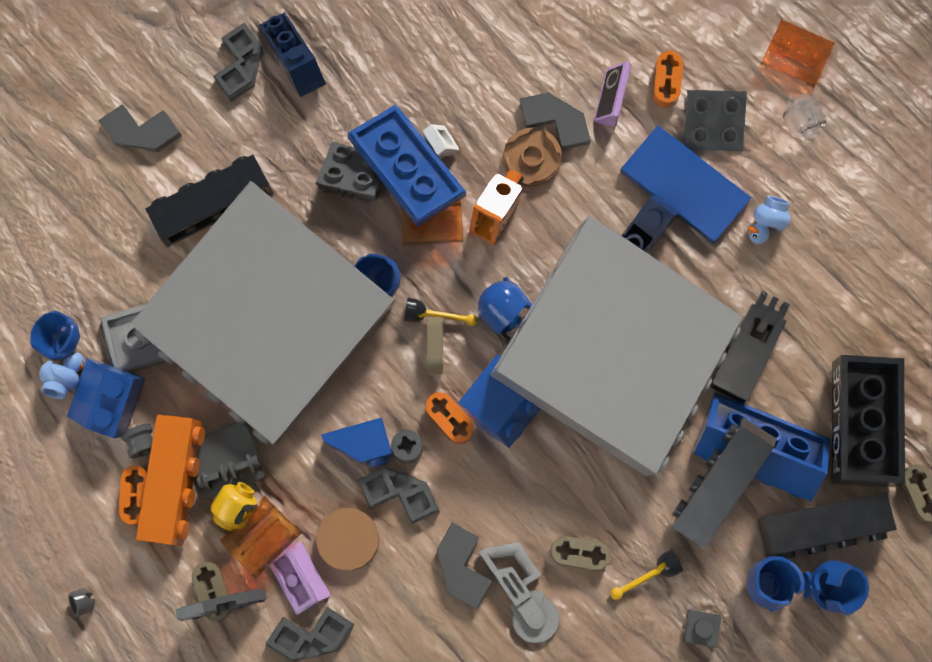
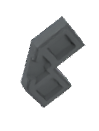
M245 22L221 38L222 43L236 61L213 76L215 82L230 102L255 86L262 53L261 43Z
M549 92L520 98L519 102L526 128L555 123L561 150L590 144L591 139L585 116L581 111Z
M123 104L98 120L118 147H134L145 149L146 151L159 152L182 136L164 110L138 126Z
M384 467L357 480L370 509L399 496L411 525L440 511L427 482Z
M452 522L437 548L447 589L450 595L477 609L492 581L464 566L479 537Z
M265 589L244 591L176 609L177 619L180 621L198 619L222 611L240 609L265 602L267 599Z
M326 607L310 633L289 619L282 617L265 644L291 662L337 652L354 626V623L329 607Z

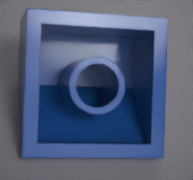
M496 355L458 404L485 433L510 448L515 440L522 435L523 430L533 417L540 412L541 408L490 376V373L501 357Z
M86 358L67 417L86 429L111 438H119L129 428L145 378Z

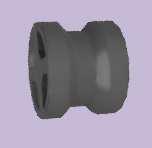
M141 424L121 434L123 441L129 446L127 453L130 459L150 454L153 440L151 424Z
M402 430L392 439L391 448L393 454L400 462L405 464L413 463L421 457L423 444L416 432Z

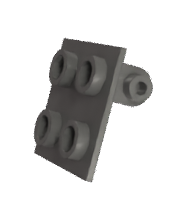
M687 90V98L684 99V110H686L684 146L690 150L743 151L747 91Z
M332 142L316 181L318 188L323 189V193L328 192L337 195L340 193L341 197H344L346 192H349V199H353L354 194H356V199L366 201V203L376 202L379 190L377 188L380 179L357 149L352 146Z
M236 422L205 434L204 442L199 446L197 458L200 461L197 482L199 487L203 488L206 499L216 496L226 484L237 485L238 482L249 484L265 478L247 422L243 425Z

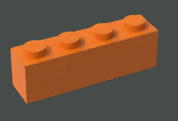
M157 414L136 540L183 546L184 540L187 539L190 529L189 522L187 521L189 508L193 506L195 493L192 489L193 482L200 468V461L197 458L198 451L205 438L202 421L193 418Z

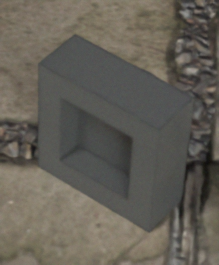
M688 610L683 642L717 648L721 615Z

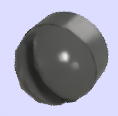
M79 589L68 594L69 605L75 617L85 615L94 608L95 599H88L93 595L91 591Z

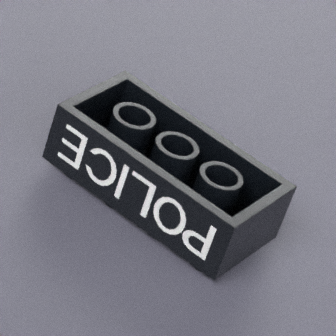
M840 355L832 362L831 484L893 488L905 484L904 358Z

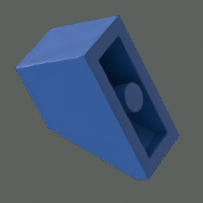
M382 417L321 434L327 446L363 466L369 464L370 468H377L388 464L387 459L393 458Z

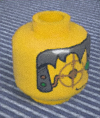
M238 482L237 485H224L211 504L213 521L228 531L244 528L258 507L257 500L253 496L254 490L241 482Z

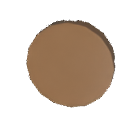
M525 128L517 131L508 139L504 149L503 164L507 172L514 170L523 176L524 181L522 185L540 186L548 183L557 175L561 166L562 150L558 140L550 132L535 128Z
M341 508L332 511L322 520L317 530L316 545L320 556L328 565L342 571H354L364 567L373 559L378 550L379 533L376 524L366 513L356 508Z

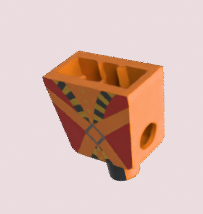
M509 170L505 177L499 174L493 177L473 208L469 228L470 233L494 246L496 245L519 204L523 189L520 185L524 181L520 173Z

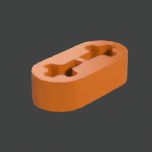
M674 51L661 53L655 65L653 100L662 108L674 106L681 93L683 60ZM666 61H671L673 66L670 75H666ZM665 84H669L670 98H664V93H662Z
M437 392L430 395L426 401V412L430 419L453 443L465 444L470 441L474 433L473 423L470 418L446 393ZM437 400L439 403L447 402L445 405V410L449 414L447 418L440 411L432 412L434 409L433 401ZM452 419L459 425L464 423L467 425L465 429L466 436L463 437L458 434L455 437L452 434L455 431L454 426L450 423Z
M137 465L126 468L120 478L119 516L123 522L133 526H138L140 514H137L136 519L133 520V516L127 514V511L133 508L134 498H137V507L141 508L147 470ZM135 472H138V475L144 478L143 482L137 485V493H134V485L129 483V478H133Z

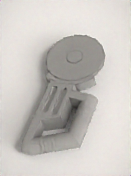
M516 542L487 547L479 551L480 556L513 603L510 610L514 611L512 622L516 633L523 640L530 643H542L549 640L556 633L559 626V613L556 606L548 598L543 597L545 592H529L526 586L541 576V573L521 544ZM514 556L528 577L521 580L513 567L497 569L492 559Z

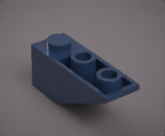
M285 12L278 16H273L268 21L259 25L300 98L326 85L316 58Z
M651 196L621 236L646 253H649L680 212L659 196Z

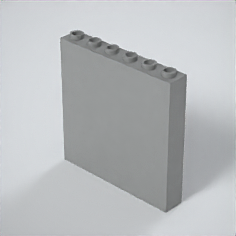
M250 181L130 325L137 330L134 335L148 346L152 342L160 349L157 354L170 365H173L175 362L184 370L181 374L194 385L199 382L208 390L205 394L218 405L221 402L226 404L231 409L229 415L242 425L245 422L255 429L253 435L266 445L269 441L272 444H278L394 305L395 300Z
M589 216L576 230L503 351L499 361L490 373V376L644 476L654 475L657 472L660 473L667 465L669 457L666 455L671 446L677 445L682 438L684 431L681 428L685 421L690 420L697 411L698 404H696V401L700 394H704L712 383L710 376L714 369L720 367L725 360L727 353L724 351L727 345L732 343L739 335L741 328L738 325L743 316L592 216Z

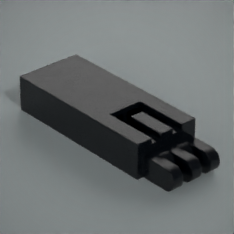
M763 290L755 305L752 304L748 308L739 326L741 328L740 333L730 344L726 352V358L718 367L710 385L716 391L743 404L748 400L787 322L783 318L790 306L789 303L784 301L779 311L775 310L774 308L779 300L775 296L772 297L768 306L763 304L768 295ZM756 320L760 321L755 332L760 335L764 333L768 325L761 341L749 335Z

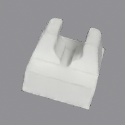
M431 124L423 130L425 134L423 138L433 147L434 152L440 159L447 156L452 157L460 150L445 126Z

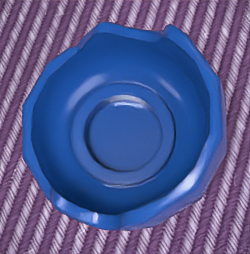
M368 254L359 258L354 265L355 268L390 297L394 296L400 286L401 272L396 262L383 255Z
M52 311L43 314L35 322L30 333V344L32 348L44 357L56 361L67 358L77 348L81 336L78 325L73 319L59 311Z

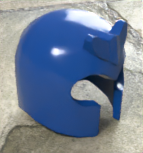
M504 277L503 281L495 282L483 291L478 301V312L483 321L498 335L499 333L509 332L519 327L522 318L518 314L523 308L529 310L532 303L516 284L512 283L508 277Z
M782 556L763 558L754 563L747 572L746 588L753 602L762 608L769 609L770 612L791 604L794 593L799 595L804 591L805 582L802 572L796 564Z
M830 560L820 564L812 573H803L805 579L804 599L812 598L815 603L828 612L851 615L859 610L868 598V578L861 569L848 563Z

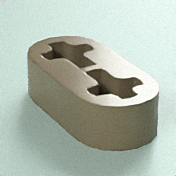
M427 317V374H443V317Z
M911 465L905 468V484H902L901 487L915 517L921 522L930 523L932 522L931 514L924 513L922 508L926 506V502L932 504V475L923 465ZM913 473L915 475L920 474L922 480L918 482L919 487L916 483L911 484L909 482V478L913 476Z
M569 536L557 538L550 548L551 557L557 564L592 571L605 568L611 558L609 548L604 543ZM563 542L569 543V549L578 550V556L568 555L566 560L561 559V553L556 552V547H561ZM597 547L599 548V553L604 555V560H599L597 565H594L591 558L582 556L583 551L593 552L594 548Z
M208 561L196 565L192 572V582L199 602L212 599L211 594L215 593L216 598L230 595L222 570L218 565ZM206 567L208 571L215 572V576L211 578L213 589H209L206 581H200V576L204 574L203 569ZM232 610L222 611L220 615L215 613L205 617L209 620L221 621L227 618Z

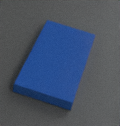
M397 104L348 132L350 142L417 227L466 197V190Z
M658 125L620 170L622 174L649 195L659 196L680 213L677 217L712 244L717 241L752 198Z

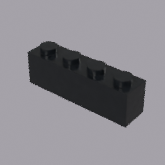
M253 154L249 157L242 156L232 162L231 166L223 170L217 169L209 172L205 179L195 184L188 183L178 189L177 193L169 197L163 196L155 199L151 206L145 208L161 241L166 247H169L215 224L250 181L269 196L274 193Z
M742 418L738 425L734 423L730 425L722 438L726 441L721 451L716 448L714 449L705 464L709 469L704 476L698 474L688 489L692 494L687 501L681 499L672 512V515L676 517L672 528L704 549L775 447V437L745 418Z
M887 492L763 517L758 520L766 557L776 555L786 559L795 558V551L807 549L808 555L827 551L826 545L837 543L838 548L858 545L856 539L868 536L869 542L887 539V532L897 530Z

